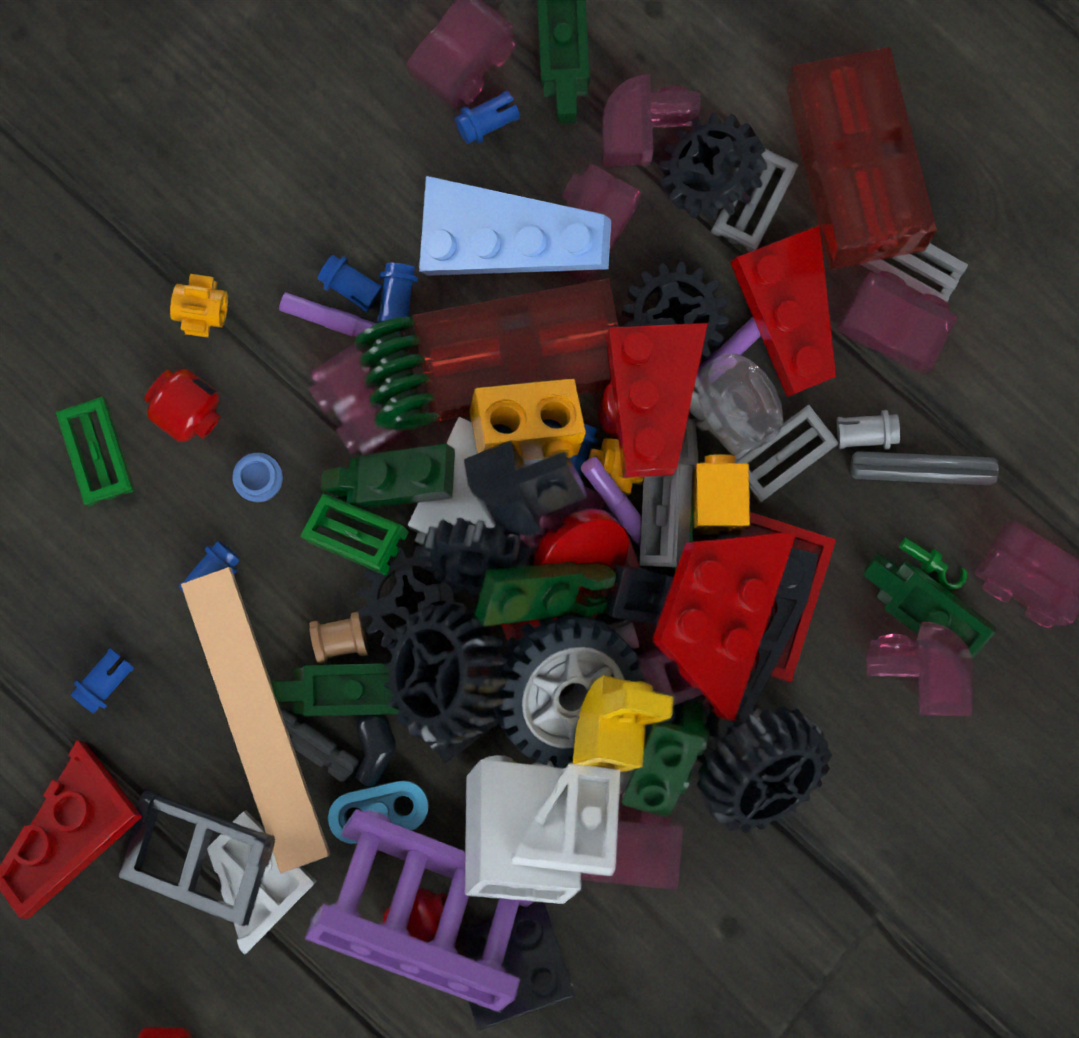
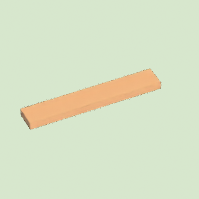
M227 567L181 584L267 834L275 837L273 854L280 874L328 857L331 854L232 568Z

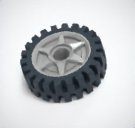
M572 614L564 615L556 620L553 618L538 619L540 626L536 628L527 623L520 628L524 636L519 641L511 636L505 643L509 650L508 654H498L509 660L501 666V676L509 681L499 687L498 693L504 700V703L494 707L495 710H493L500 726L514 745L527 757L530 758L532 756L538 763L547 765L550 760L555 767L567 768L568 760L573 763L576 726L580 718L579 712L584 698L593 683L601 676L642 683L640 679L645 678L643 669L637 662L639 659L615 630L598 618L594 620L591 616L584 617L578 614L577 617ZM575 683L574 688L568 694L559 696L565 686Z

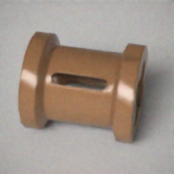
M358 612L351 613L350 619L321 625L319 621L310 622L311 641L318 665L327 664L329 658L356 652L360 656L368 655L365 629Z

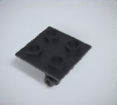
M544 902L516 912L502 963L506 970L505 973L520 978L515 998L499 1012L469 1001L477 1031H481L575 997L574 988ZM493 920L459 931L454 945L458 952L457 955L475 962L482 960Z

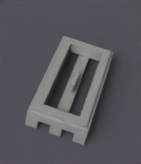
M767 149L761 154L768 165L767 169L760 176L763 185L761 188H754L750 196L751 202L746 204L735 228L726 224L730 215L722 208L711 231L712 234L718 237L722 235L729 238L728 241L735 245L739 243L747 247L746 250L749 252L757 249L798 167V164ZM777 167L783 170L784 173L753 235L750 236L744 233V230Z
M895 223L893 225L896 237L892 240L951 274L943 273L890 242L878 245L867 244L857 263L940 310L945 307L949 296L968 266L963 261ZM875 249L902 263V265L943 286L940 292L874 256L873 252Z
M807 405L759 441L744 456L735 460V463H749L803 421L807 420L812 426L753 472L749 470V489L759 504L839 444L810 405ZM817 435L824 441V443L764 488L758 482L760 478Z
M680 464L674 475L644 477L640 546L641 566L678 567L685 543L690 540L693 466Z

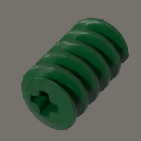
M408 316L396 317L377 323L361 332L354 341L357 351L364 353L359 362L362 370L369 372L364 382L367 389L374 391L369 397V402L372 408L380 410L376 413L374 422L381 429L408 430L428 425L439 418L438 413L423 412V407L433 402L435 398L433 393H418L417 388L428 383L430 378L428 374L413 373V369L422 365L425 359L423 355L408 354L409 349L420 343L418 336H404L403 331L415 325L414 318Z

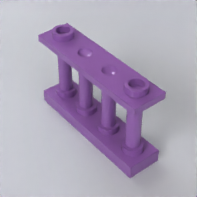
M356 809L341 833V836L358 843L338 902L331 906L322 905L312 918L305 939L499 1012L515 998L520 978L505 973L506 970L502 966L518 905L527 908L534 901L499 898L482 960L475 962L457 955L458 952L454 945L469 895H465L466 852L393 824L390 818L376 811L362 812ZM377 850L405 860L386 923H381L380 925L360 918L361 915L357 911ZM424 868L453 879L435 939L429 943L410 937L409 932L406 930Z

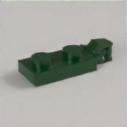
M537 0L541 87H544V98L556 97L557 124L577 123L576 96H588V85L590 84L586 0Z
M446 443L361 455L360 458L350 459L349 468L338 467L322 471L321 490L331 493L336 499L347 497V503L361 505L367 509L452 498L455 449Z
M879 552L866 565L863 576L881 588L876 597L885 604L884 610L959 667L964 669L996 633V626L917 566L914 568L913 565L904 561L898 567Z
M385 664L303 666V668L294 669V681L271 682L278 702L294 701V714H303V716H339L399 713V710L388 706L393 693L392 690L384 687L390 681V670L383 666Z

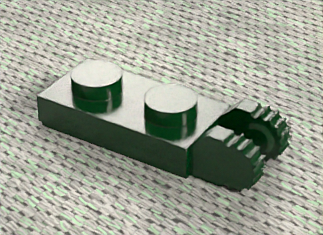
M574 562L488 570L475 616L483 626L561 617L570 615L572 612L584 617L603 614L608 602H606V596L597 592V590L611 588L614 584L616 573L614 569L605 564H575ZM582 586L587 589L581 590L579 587Z

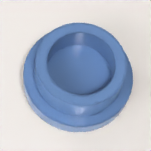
M248 454L240 459L234 468V487L248 501L265 502L270 500L279 492L282 486L283 473L281 467L274 458L267 454Z

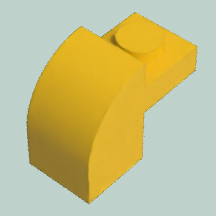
M608 676L598 678L588 690L579 712L580 718L576 726L573 764L618 769L620 773L642 767L646 725L671 718L673 697L653 693L654 687L646 683L632 682Z

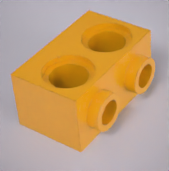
M574 379L475 388L469 412L477 454L511 441L523 461L545 459L565 451L568 458L578 455L586 431ZM551 419L557 421L563 428H550L542 420ZM498 424L506 425L512 429L513 433L502 434L492 426Z
M709 455L705 456V462L696 464L692 476L693 535H718L720 531L738 535L749 526V463H735V456Z

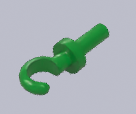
M906 537L900 542V549L922 562L921 569L928 574L933 571L937 572V579L944 588L957 590L966 583L967 571L965 568H960V578L956 583L949 584L947 582L945 574L949 565L941 560L942 553L938 550L933 549L928 552Z

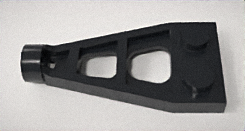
M720 531L717 540L741 536ZM791 548L774 599L777 604V612L769 628L762 635L758 648L759 661L752 680L745 687L736 714L737 721L734 720L733 722L718 718L712 711L714 706L709 702V715L706 721V726H709L710 730L709 737L716 739L725 738L732 732V726L739 727L744 724L747 717L752 713L808 603L819 554Z

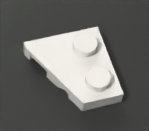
M569 764L523 839L515 848L511 864L611 876L615 870L620 770Z
M247 810L243 811L233 821L255 831L266 833L265 829ZM220 834L207 850L214 871L218 873L222 885L221 893L224 902L234 906L252 845ZM272 852L269 865L266 867L249 926H240L234 923L238 935L237 943L239 949L244 954L317 882L302 866L280 874Z

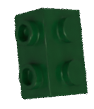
M683 698L672 724L663 721L653 723L644 743L643 766L633 769L622 794L623 805L663 817H670L679 795L684 794L687 790L692 767L697 756L703 754L708 742L710 730L709 726L704 725L702 703Z

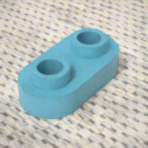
M406 780L349 792L337 798L331 805L328 813L329 827L339 840L350 844L358 843L341 836L343 827L347 823L346 814L348 810L356 807L363 812L376 811L390 818L391 823L412 831L419 827L426 819L429 811V799L421 786ZM401 796L409 797L414 805L413 811L408 815L399 814L395 808L397 798Z

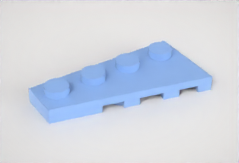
M426 176L419 271L432 276L608 269L611 219L600 213Z

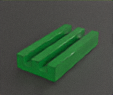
M99 397L57 411L56 416L84 505L89 507L98 504V501L116 498L117 495L134 492L135 488L107 400L104 397ZM90 412H97L119 483L112 484ZM78 416L101 485V489L95 491L72 422V418Z
M323 493L300 537L310 544L386 576L390 569V566L387 564L390 556L396 558L400 550L396 545L399 539H406L409 531L400 524ZM328 509L387 534L384 540H381L330 519L325 515ZM319 526L377 550L375 557L317 533Z

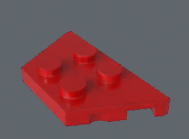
M791 532L685 543L653 637V642L667 658L674 660L678 664L681 675L692 688H697L714 706L712 711L718 718L733 722L735 720L796 536Z

